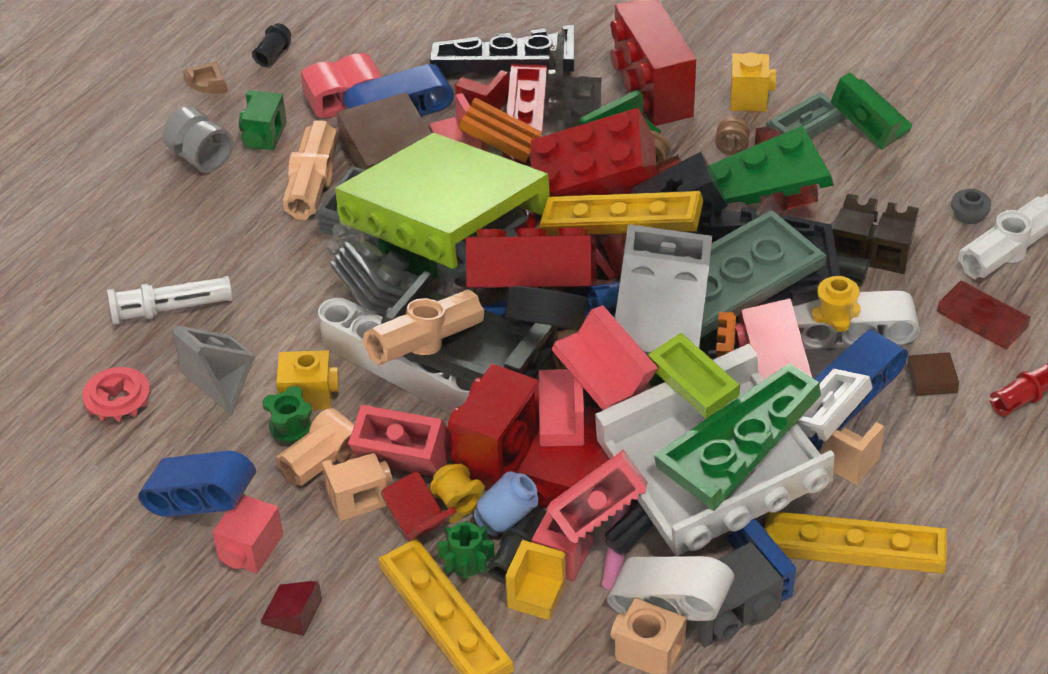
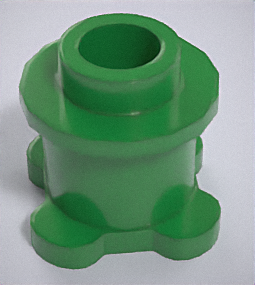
M290 386L285 392L277 395H267L262 401L263 409L271 414L269 424L271 436L282 443L297 442L309 433L311 427V404L303 400L302 389L297 386Z

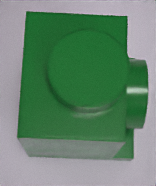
M247 90L245 94L247 108L246 110L243 109L239 116V130L243 132L241 135L242 141L249 148L275 150L287 123L283 94Z

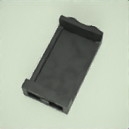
M424 271L414 283L408 284L403 296L394 307H389L385 311L381 324L406 315L407 306L413 300L431 299L438 302L448 298V296L433 290L432 274ZM484 310L483 322L442 339V347L437 353L419 355L410 352L403 355V357L472 383L477 377L482 378L492 363L535 379L539 374V370H542L554 353L552 347L558 339V327L535 323L531 327L520 322L507 320L503 316Z

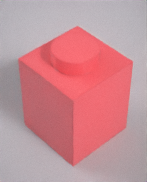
M242 495L234 509L226 511L212 532L218 560H221L231 568H243L257 574L283 536L278 506Z

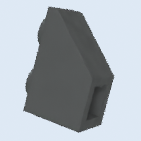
M752 542L717 559L726 564L735 576L717 617L710 621H700L699 642L704 648L718 640L730 639L744 626L756 620H765L771 617L781 607L784 579Z

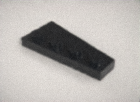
M574 25L562 26V33L547 34L545 28L531 30L530 37L514 38L511 36V33L496 34V37L490 39L489 42L483 43L478 37L433 42L430 64L436 65L444 75H455L459 72H476L481 75H489L501 70L510 72L511 64L547 65V72L550 74L574 72Z

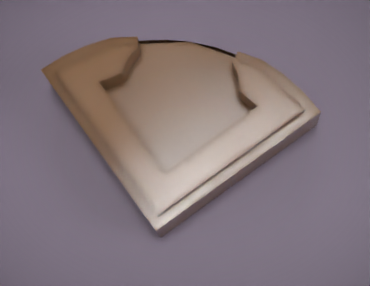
M217 61L183 70L186 83L197 91L211 94L228 92L226 80Z

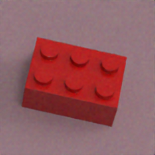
M633 0L616 4L615 20L611 21L610 24L614 39V49L610 51L613 68L621 72L627 91L633 92L638 90L643 94V114H646L654 126L694 117L696 58L659 0Z
M635 108L532 139L531 168L548 173L550 197L632 194L631 188L657 175L655 138L639 108Z
M542 228L518 229V237H506V231L501 229H477V237H466L467 288L597 286L596 237L587 235V229L559 228V236H546V230H542Z

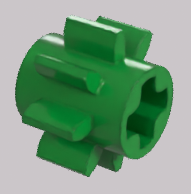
M468 521L458 523L452 528L446 527V541L437 542L438 556L444 559L445 572L450 573L453 571L457 575L464 577V579H468V577L474 576L480 571L487 572V559L493 558L495 555L494 541L488 540L487 527L479 528Z

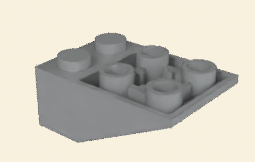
M628 224L615 319L646 355L680 332L699 348L712 236Z

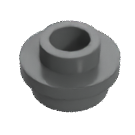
M964 189L954 194L951 207L959 221L966 224H976L989 214L991 200L985 193L977 189Z

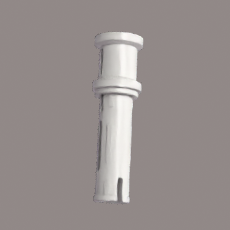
M228 276L154 289L152 285L141 284L140 289L122 292H115L114 289L107 290L113 325L119 324L122 319L145 316L146 319H153V316H157V312L221 301H232L231 285Z

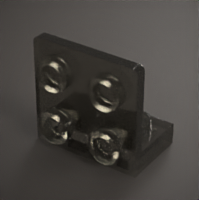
M557 32V46H550L549 66L555 69H548V92H550V97H555L549 98V120H556V132L579 126L581 117L601 108L602 77H566L565 32Z

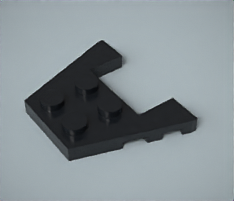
M742 207L741 212L727 209L716 212L708 217L710 236L712 238L726 236L758 218L757 210ZM780 215L782 219L826 254L825 266L756 306L791 299L792 306H797L819 299L817 290L820 282L832 276H840L831 224Z

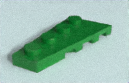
M803 125L710 164L719 181L727 204L742 202L745 205L761 202V196L783 192L784 197L801 193V187L819 184L820 189L834 186L829 170Z
M788 363L655 453L656 468L715 511L821 396L819 382Z

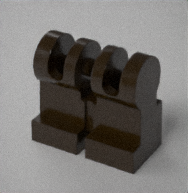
M847 194L843 208L840 209L832 228L836 252L866 259L867 251L872 250L869 267L905 274L919 208L908 206L905 212L899 213L896 211L897 203L889 202L886 213L883 212L878 225H874V222L877 223L878 199L869 198L867 204L860 205L858 204V195Z

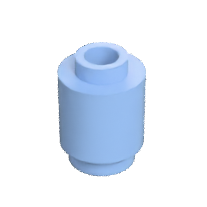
M505 473L477 501L474 518L479 527H487V533L492 536H498L504 533L505 530L515 527L538 504L535 483L525 474Z

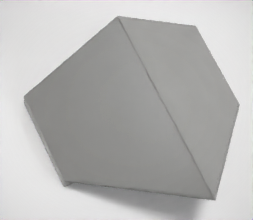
M176 325L172 333L181 373L232 415L256 356L231 335Z

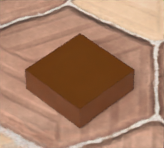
M950 352L909 355L907 367L916 396L958 393L959 380Z

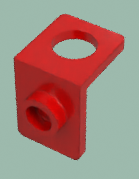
M413 472L381 491L383 500L408 542L416 538L418 539L445 524L457 513L454 506L443 512L441 511L419 472Z

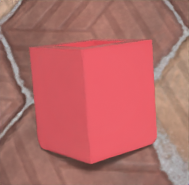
M547 510L531 542L564 552L566 555V579L575 581L593 546V536L587 534L585 538L580 537L578 543L571 542Z

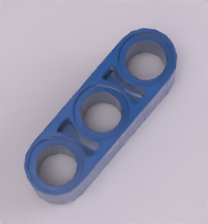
M427 64L356 84L345 92L343 103L346 109L406 92L420 116H425L447 108L454 99V92L441 70L436 65Z
M228 450L161 459L138 493V499L147 510L165 517L229 511L234 509L256 474V468L246 456Z

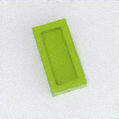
M681 332L647 355L658 368L655 373L705 419L740 396V384Z

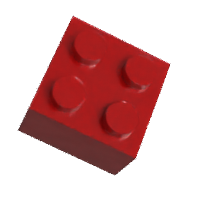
M492 363L482 378L477 377L474 380L469 396L462 406H457L450 415L448 421V430L451 432L452 441L450 458L453 460V464L465 465L470 472L469 478L471 481L480 480L485 486L484 491H488L505 473H517L540 428L538 380Z

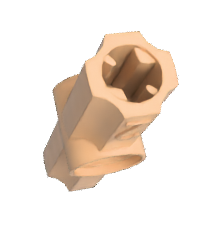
M314 121L311 126L306 127L299 151L291 153L288 171L289 182L283 198V208L294 219L308 220L310 215L315 214L323 188H328L331 185L333 174L332 158L338 142L337 129L332 128L327 121Z
M469 289L438 302L431 299L413 300L407 306L406 315L364 332L363 345L368 352L369 359L377 365H382L410 352L419 355L435 354L442 347V339L483 322L484 308L479 302L478 295Z

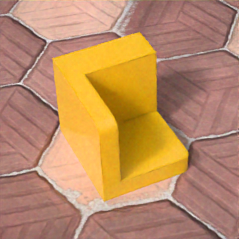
M522 540L506 573L507 608L551 620L566 587V555L562 551Z

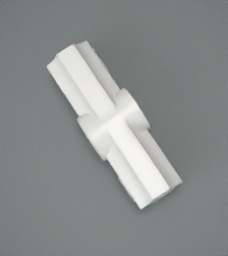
M1048 194L1043 197L1037 196L1019 210L1001 212L997 216L996 224L993 228L959 251L958 261L961 263L964 273L974 280L978 277L985 278L1006 262L1016 263L1023 260L1026 256L1027 247L1048 233Z

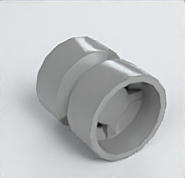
M191 106L182 107L168 118L162 135L164 143L180 157H184L187 162L199 171L208 173L217 170L228 160L232 152V135L216 122L210 121L209 117L198 109Z

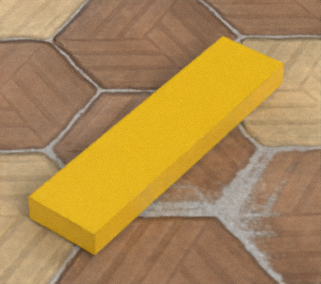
M700 191L547 197L539 228L546 230V236H559V228L587 229V235L627 233L628 224L680 232L697 231L703 198Z
M787 512L766 513L764 530L788 558L945 574L947 565V528Z
M417 538L378 558L379 568L459 674H511L514 672L513 661Z

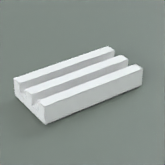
M833 369L820 383L821 396L796 422L805 435L812 437L817 432L820 440L827 441L873 389L870 376Z

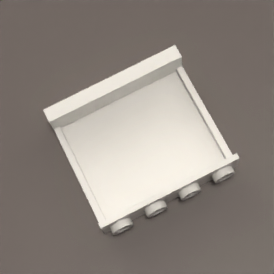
M750 344L713 360L740 384V396L763 381V378L758 373V354ZM666 382L595 414L597 441L609 459L624 449L648 481L646 493H639L638 502L675 556L688 550H699L707 545L711 539L728 531H738L744 528L751 520L767 512L780 511L790 501L807 493L819 492L829 482L833 481L835 454L830 450L821 455L798 424L795 423L720 506L713 511L656 468L655 453L706 420Z

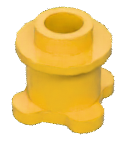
M832 276L820 282L817 290L818 297L821 300L820 306L812 309L811 317L817 323L823 322L832 326L835 331L844 332L850 328V321L853 317L860 315L861 307L857 303L860 295L859 287L849 278Z
M448 464L441 467L435 473L430 485V491L435 498L442 499L448 509L452 506L456 509L457 513L448 520L450 523L458 522L464 516L474 512L475 508H477V501L482 496V491L485 488L480 480L471 481L469 478L470 472L463 464Z

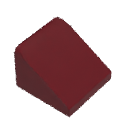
M305 581L280 584L261 619V624L304 636L322 601L319 582Z

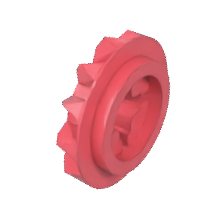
M114 367L94 375L86 383L82 398L89 415H97L102 422L110 417H114L120 422L123 415L129 414L136 417L138 408L148 406V395L151 394L147 378L140 371L129 367ZM124 391L125 397L118 396L114 401L110 400V396H117L120 392Z

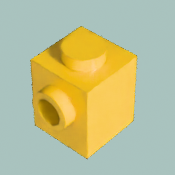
M732 53L730 111L767 112L768 91H775L776 69H769V54Z
M329 350L279 352L276 380L278 394L285 392L290 386H297L302 389V398L305 402L311 404L312 410L331 408L332 392H339L340 375L338 367H331Z

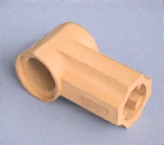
M328 408L316 416L311 424L309 433L276 456L277 466L283 472L286 480L295 487L298 485L302 486L323 470L322 462L330 460L333 463L338 460L343 463L349 459L356 458L357 455L348 445L354 423L334 408Z

